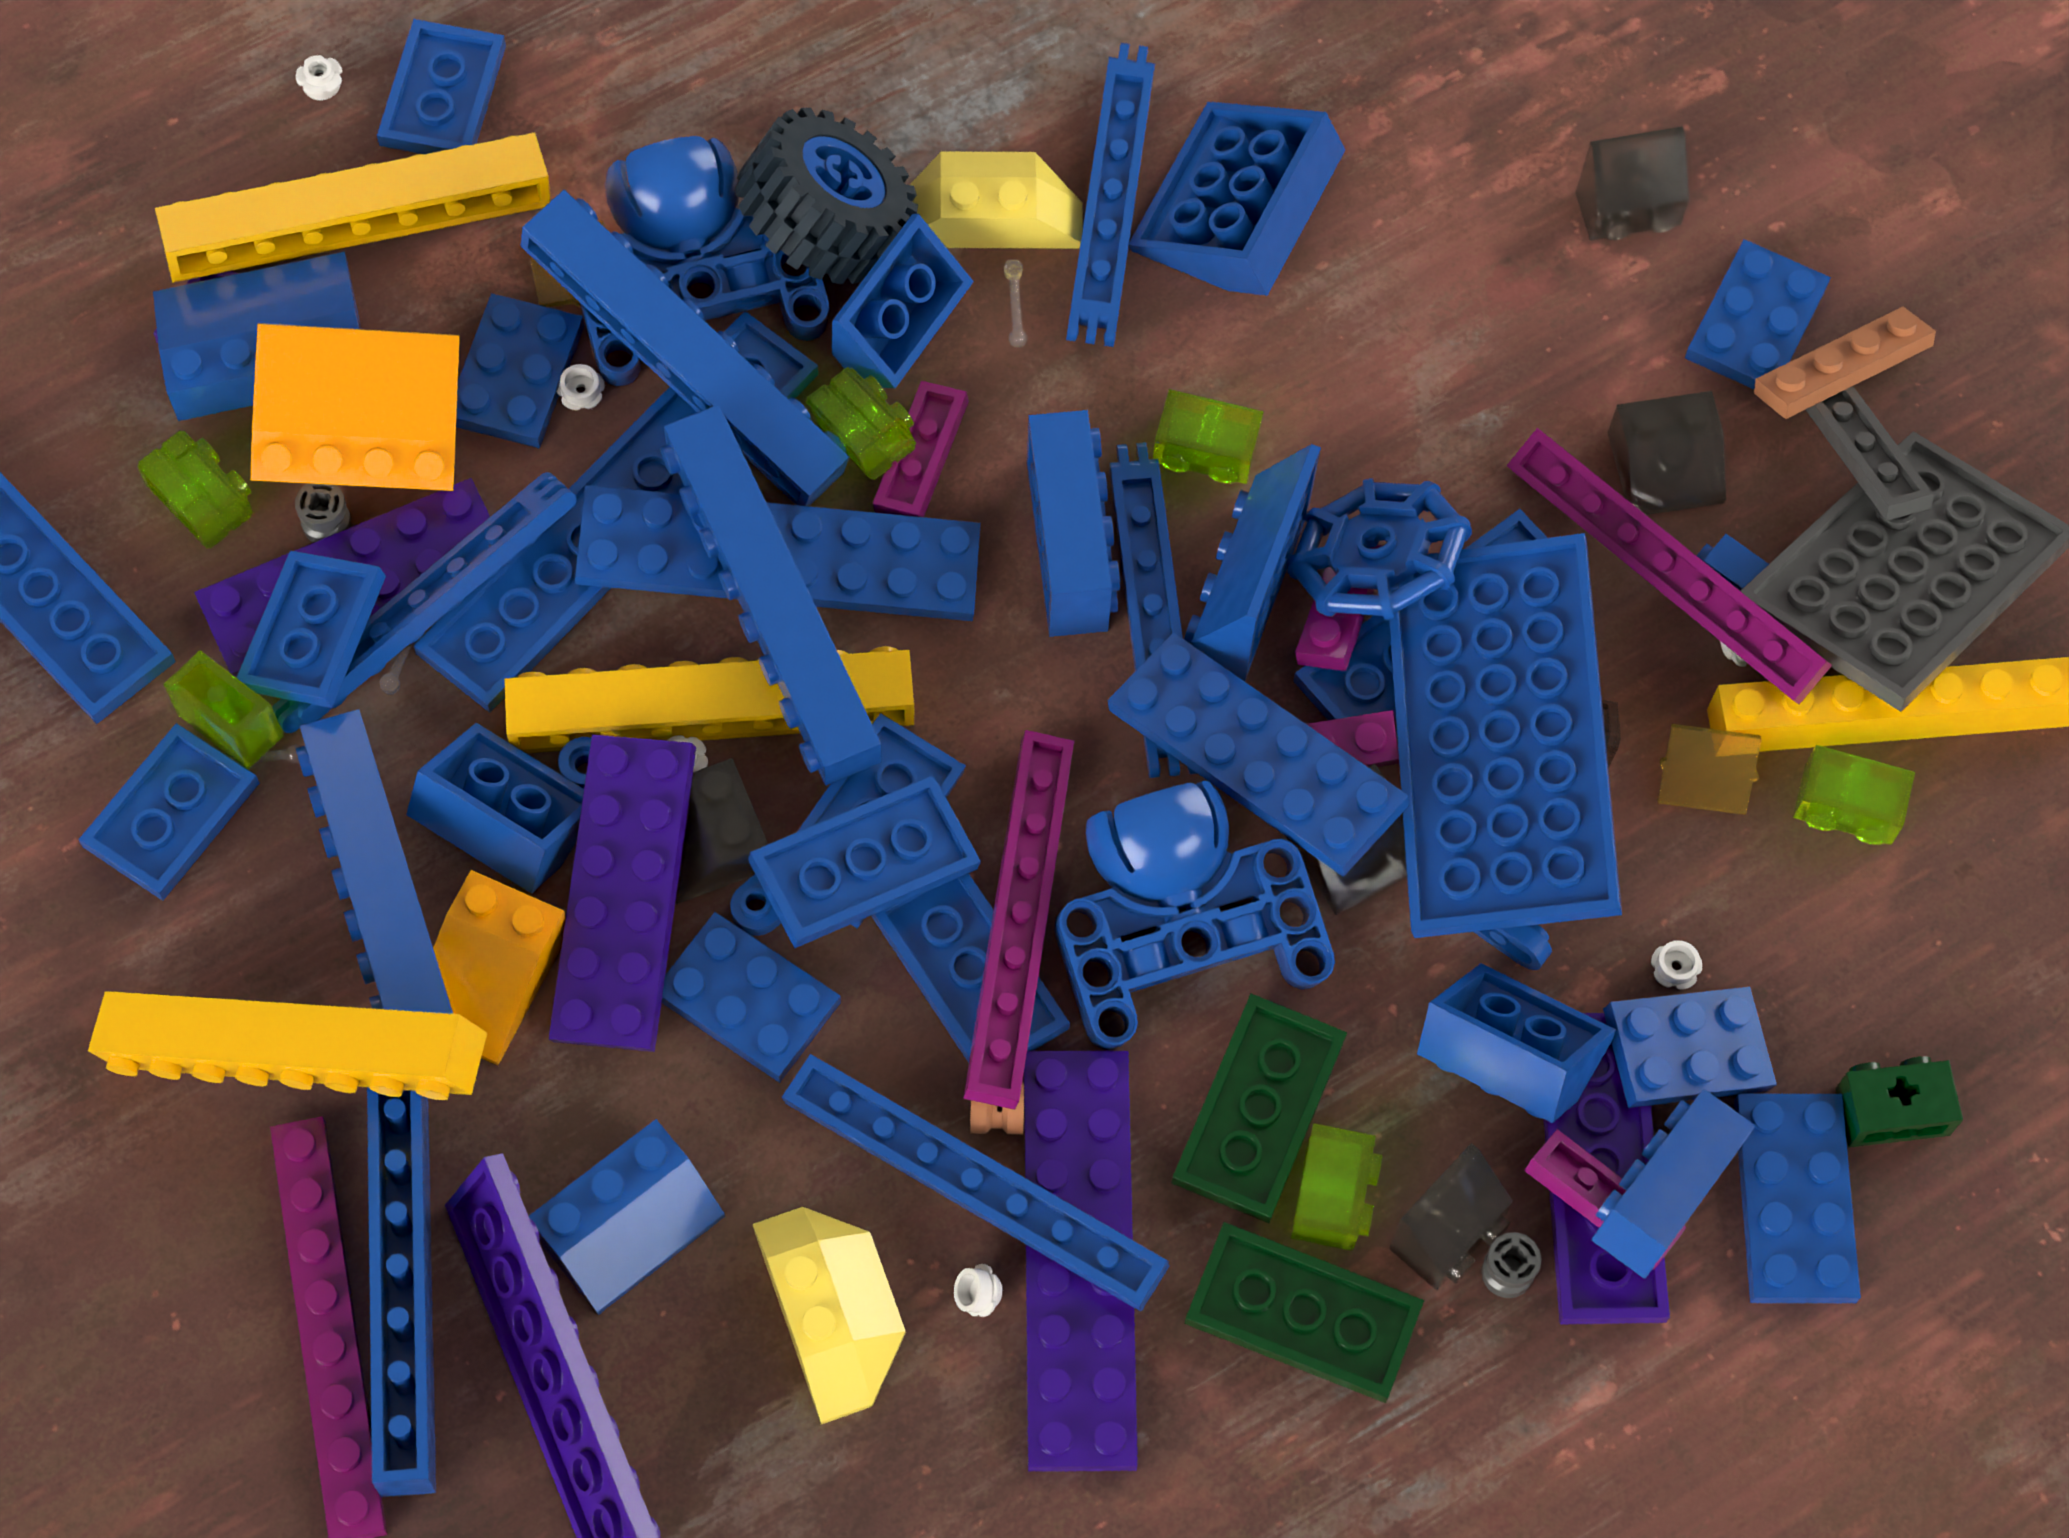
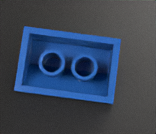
M919 214L911 215L832 321V355L860 387L896 388L974 282Z
M475 723L417 771L406 815L532 894L560 869L577 842L584 789L480 724Z
M1480 963L1429 1002L1417 1054L1434 1062L1440 1069L1455 1073L1479 1085L1485 1092L1498 1095L1524 1108L1530 1115L1553 1123L1579 1100L1611 1044L1616 1029Z
M655 1119L528 1217L534 1221L538 1228L541 1245L597 1315H599L725 1217V1213L690 1159L658 1120Z

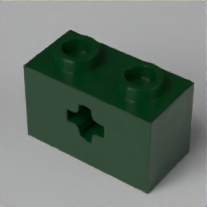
M1919 1056L1902 1061L1900 1066L1881 1068L1880 1063L1877 1062L1862 1063L1851 1067L1835 1088L1836 1094H1842L1848 1148L1950 1136L1963 1121L1950 1060L1932 1062L1928 1056ZM1894 1093V1097L1890 1098L1889 1094ZM1906 1100L1905 1106H1902L1901 1101Z

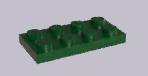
M1251 993L1173 1174L1171 1183L1256 1219L1270 1223L1348 1032Z
M1223 1222L1184 1324L1386 1403L1424 1300Z

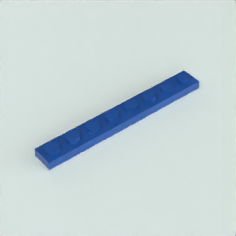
M812 1054L808 1056L782 1096L783 1101L788 1106L1141 1312L1169 1268L1168 1260Z

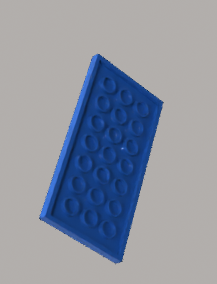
M1585 533L1462 549L1453 572L1455 581L1448 589L1443 590L1439 588L1395 613L1396 618L1389 620L1401 790L1409 795V806L1403 812L1411 932L1414 938L1622 915L1589 557ZM1439 553L1427 554V556L1437 560ZM1413 574V580L1421 576V574Z

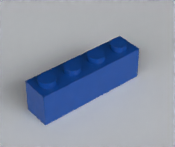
M1704 1088L1691 1105L1684 1100L1680 1101L1664 1123V1126L1671 1130L1670 1134L1668 1135L1661 1129L1658 1130L1641 1154L1649 1160L1648 1163L1644 1164L1637 1159L1618 1184L1626 1190L1624 1195L1614 1189L1595 1215L1603 1221V1224L1591 1240L1644 1279L1756 1127V1125Z

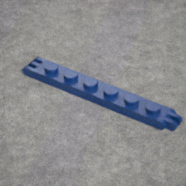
M1120 43L1119 57H1109L1066 337V340L1076 342L1079 334V325L1087 326L1085 343L1095 345L1097 328L1106 329L1104 333V346L1114 347L1155 68V63L1146 62L1148 46L1139 45L1137 61L1129 60L1130 44Z
M1146 442L1136 443V461H1129L1127 444L1117 445L1118 462L1109 463L1135 671L1173 632L1183 639L1159 460L1149 459ZM1143 735L1149 778L1160 777V758H1167L1169 776H1179V760ZM1187 766L1189 774H1198Z
M546 472L541 474L369 617L332 708L281 698L272 706L270 710L271 717L284 732L293 733L301 725L318 721L331 709L341 705L351 692L369 677L379 673L386 663L405 647L420 639L429 627L447 612L457 608L466 596L484 581L494 577L501 570L502 566L521 550L535 543L545 530L575 506L577 501L575 494L567 489L552 473Z

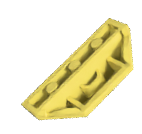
M941 151L910 184L914 186L917 194L912 201L918 204L917 214L923 218L946 248L1080 249L1083 231V204L1036 152Z
M805 1207L752 1224L820 1423L824 1424L872 1407L905 1336V1328L871 1233Z

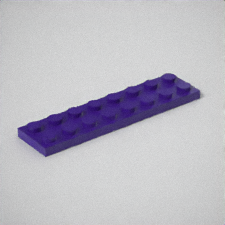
M1027 1051L1024 1067L1025 1178L1133 1240L1129 1051ZM1026 1245L1028 1471H1137L1134 1307Z
M503 1153L484 1157L447 1201L445 1207L577 1538H660L659 1527L654 1518L649 1516L639 1491L638 1475L634 1468L628 1464L620 1444L616 1421L608 1414L599 1392L597 1374L588 1365L579 1343L578 1327L574 1319L568 1315L560 1296L557 1275L548 1266L539 1244L538 1228L534 1221L529 1219L520 1197L518 1179L509 1170Z

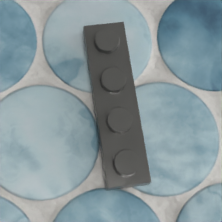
M1853 386L1806 409L1809 416L1886 521L1931 509L1933 492Z

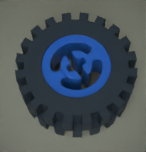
M801 108L798 113L791 109L786 111L781 118H777L740 169L736 178L740 181L735 186L736 196L743 198L738 206L743 216H753L754 219L749 227L755 235L765 234L769 238L765 246L774 254L779 250L787 254L789 258L786 263L795 269H798L803 264L809 267V276L820 280L825 273H828L832 283L843 284L847 277L852 284L861 282L911 215L917 214L918 204L912 202L917 196L915 188L912 185L904 184L909 175L904 166L895 167L892 161L896 156L889 148L886 147L880 150L874 144L877 137L869 131H866L864 135L855 131V122L845 117L841 123L836 122L833 112L821 110L816 117L812 108Z

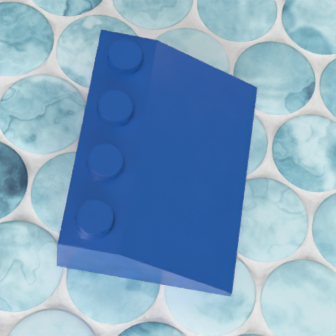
M1207 102L1129 242L1131 251L1227 291L1268 296L1346 150L1327 113L1322 111Z
M345 252L153 291L158 347L165 386L178 421L253 406L258 323L361 329Z
M1313 444L1258 473L1249 492L1240 491L1232 513V518L1238 520L1234 533L1225 531L1216 555V559L1222 561L1221 567L1217 575L1208 574L1200 596V601L1205 602L1206 606L1201 617L1192 615L1184 637L1185 641L1244 682L1285 577L1287 561L1294 553L1305 524V515L1309 510L1321 447Z

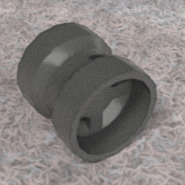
M308 483L298 491L295 498V509L301 521L302 529L307 539L312 543L352 527V520L346 506L345 497L337 485Z
M1517 1232L1505 1233L1497 1237L1491 1244L1481 1267L1482 1280L1487 1289L1503 1298H1514L1524 1294L1533 1283L1540 1269L1542 1260L1538 1246L1527 1235Z

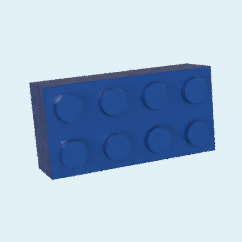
M1088 410L1029 415L1027 470L1049 637L1106 632L1109 627L1110 613L1118 612L1117 591H1120V575L1118 562L1112 561L1110 546H1114L1112 518L1111 516H1106L1104 502L1108 501L1106 474L1099 470L1098 458L1102 456L1099 428H1090Z

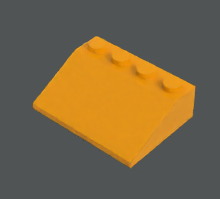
M258 323L250 480L453 491L459 335Z

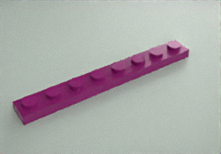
M1536 428L1506 465L1796 703L1800 704L1832 666V664L1539 428Z
M1025 730L1021 739L963 1099L1014 1110L1020 1100L1073 753V740Z
M323 1116L270 1126L328 1537L374 1538L387 1535L382 1497H380L372 1483V1428L326 1122Z

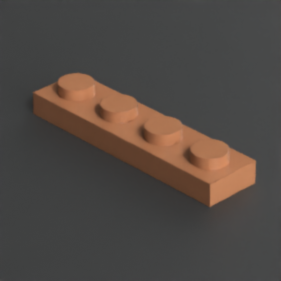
M1903 306L1756 378L1754 394L1783 418L1788 419L1934 346L1936 331Z

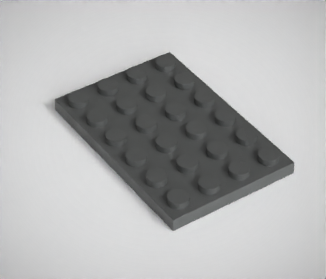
M1914 431L1898 447L1933 492L1931 509L1886 521L1860 484L1857 483L1741 590L1753 602L1832 664L1831 667L1900 712L2069 548L2068 524Z

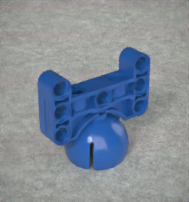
M700 136L668 139L636 149L629 153L626 162L624 160H617L608 168L605 181L606 199L616 224L623 231L621 235L631 245L633 254L645 266L651 264L661 271L668 281V287L681 299L684 297L688 298L699 307L703 313L704 321L779 303L785 326L794 338L810 341L820 337L825 331L828 323L829 301L823 279L820 280L809 276V267L807 266V271L800 276L786 274L782 266L787 262L789 256L781 250L774 254L765 246L769 238L765 234L756 236L749 227L754 218L753 216H743L741 210L737 208L739 197L736 196L735 186L739 182L736 179L738 171L729 150L720 140L711 138L706 141ZM696 283H705L712 287L714 292L705 299H698L689 294L688 289ZM581 304L595 361L601 377L608 384L614 386H625L632 383L638 377L641 370L640 358ZM802 305H809L814 307L820 315L813 321L805 322L797 318L794 311ZM622 350L631 355L632 360L626 366L614 367L606 361V357L613 351Z
M1201 781L1197 784L1186 783L1152 792L1117 805L1114 810V818L1112 812L1106 810L1093 815L1086 821V840L1089 855L1098 873L1112 888L1067 903L1056 917L1054 932L1089 1040L1098 1048L1105 1050L1116 1049L1124 1045L1135 1034L1138 1020L1130 993L1272 949L1274 950L1282 976L1294 988L1301 990L1311 989L1326 980L1333 972L1335 964L1334 953L1300 851L1290 841L1273 839L1234 851L1232 854L1227 851L1229 822L1226 807L1218 791L1209 781ZM1274 853L1280 855L1287 864L1285 877L1277 878L1267 873L1263 863L1266 854ZM1253 897L1249 904L1220 912L1219 907ZM1283 902L1294 903L1301 909L1303 921L1300 927L1288 926L1283 922L1279 911ZM1186 908L1185 912L1180 913V909ZM1080 912L1088 916L1093 926L1092 934L1083 938L1074 936L1067 927L1068 915ZM1153 927L1156 928L1151 934L1122 942L1120 938ZM1195 932L1203 937L1206 942L1204 956L1193 957L1184 951L1181 942L1184 933ZM1299 951L1311 952L1316 956L1319 962V970L1316 976L1309 977L1303 975L1298 970L1296 956ZM1094 961L1101 963L1108 972L1109 979L1107 985L1097 988L1090 986L1083 977L1082 970L1084 964ZM1112 1011L1121 1016L1124 1021V1031L1120 1037L1112 1038L1106 1036L1101 1031L1098 1019L1102 1012Z

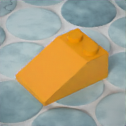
M470 870L445 916L433 949L453 1014H460L487 1032L481 1058L498 1066L562 948L566 917L562 909Z

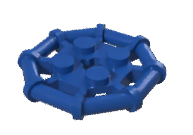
M1372 477L1364 479L1362 486L1320 509L1312 508L1305 515L1306 526L1295 554L1289 557L1287 561V569L1290 577L1299 580L1314 599L1316 609L1321 614L1329 617L1336 613L1384 616L1385 621L1396 618L1395 613L1439 588L1446 590L1454 583L1455 576L1453 572L1464 542L1472 535L1471 523L1466 517L1460 516L1442 496L1438 484L1428 480L1422 484L1374 482ZM1357 510L1360 511L1359 515L1349 520L1348 515ZM1423 511H1430L1437 520L1425 522L1423 518L1420 520L1418 516ZM1329 534L1325 546L1318 548L1322 537ZM1444 540L1437 560L1428 557L1427 554L1431 543ZM1379 541H1386V544L1383 547L1377 549H1369L1371 547H1376ZM1330 567L1336 575L1326 584L1317 570ZM1413 574H1421V576L1413 580ZM1351 588L1378 589L1379 595L1350 594L1347 592Z

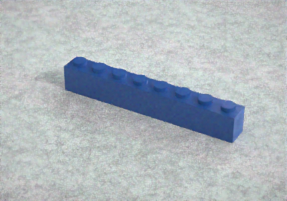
M565 190L559 193L522 227L520 247L697 413L719 404L744 457L794 504L810 506L845 471L849 456L846 454V448L842 441L832 432H823L810 420L811 416L801 402L793 397L786 398L775 387L772 376L762 366L758 364L752 366L740 355L737 344L728 334L723 331L716 332L704 321L703 313L693 301L685 297L681 299L668 287V281L661 271L651 264L645 266L633 254L631 245L621 234L616 231L610 233L599 223L595 211L586 201L581 198L575 200Z
M718 404L665 425L666 445L660 447L663 461L670 475L679 473L685 487L680 488L679 492L684 506L690 517L698 514L704 526V529L699 530V535L709 558L718 556L724 570L718 574L722 587L728 599L733 600L737 598L744 613L738 615L741 627L749 643L758 641L764 654V656L758 658L760 667L769 686L777 683L783 694L784 699L779 701V706L788 727L792 729L798 726L805 741L799 744V748L810 773L818 770L826 786L882 763V747L878 735L720 405Z
M353 710L301 725L300 730L305 746L295 749L303 776L314 775L317 786L307 788L315 817L324 815L327 817L329 826L319 829L327 858L338 856L341 864L340 868L331 870L339 898L342 900L350 897L354 909L344 912L352 942L363 939L366 952L356 954L365 985L376 982L379 995L369 997L372 1009L453 1014L360 710Z
M367 1087L372 1483L380 1497L436 1493L428 1098L412 1090H403L402 1096L392 1097L376 1093L370 1087Z

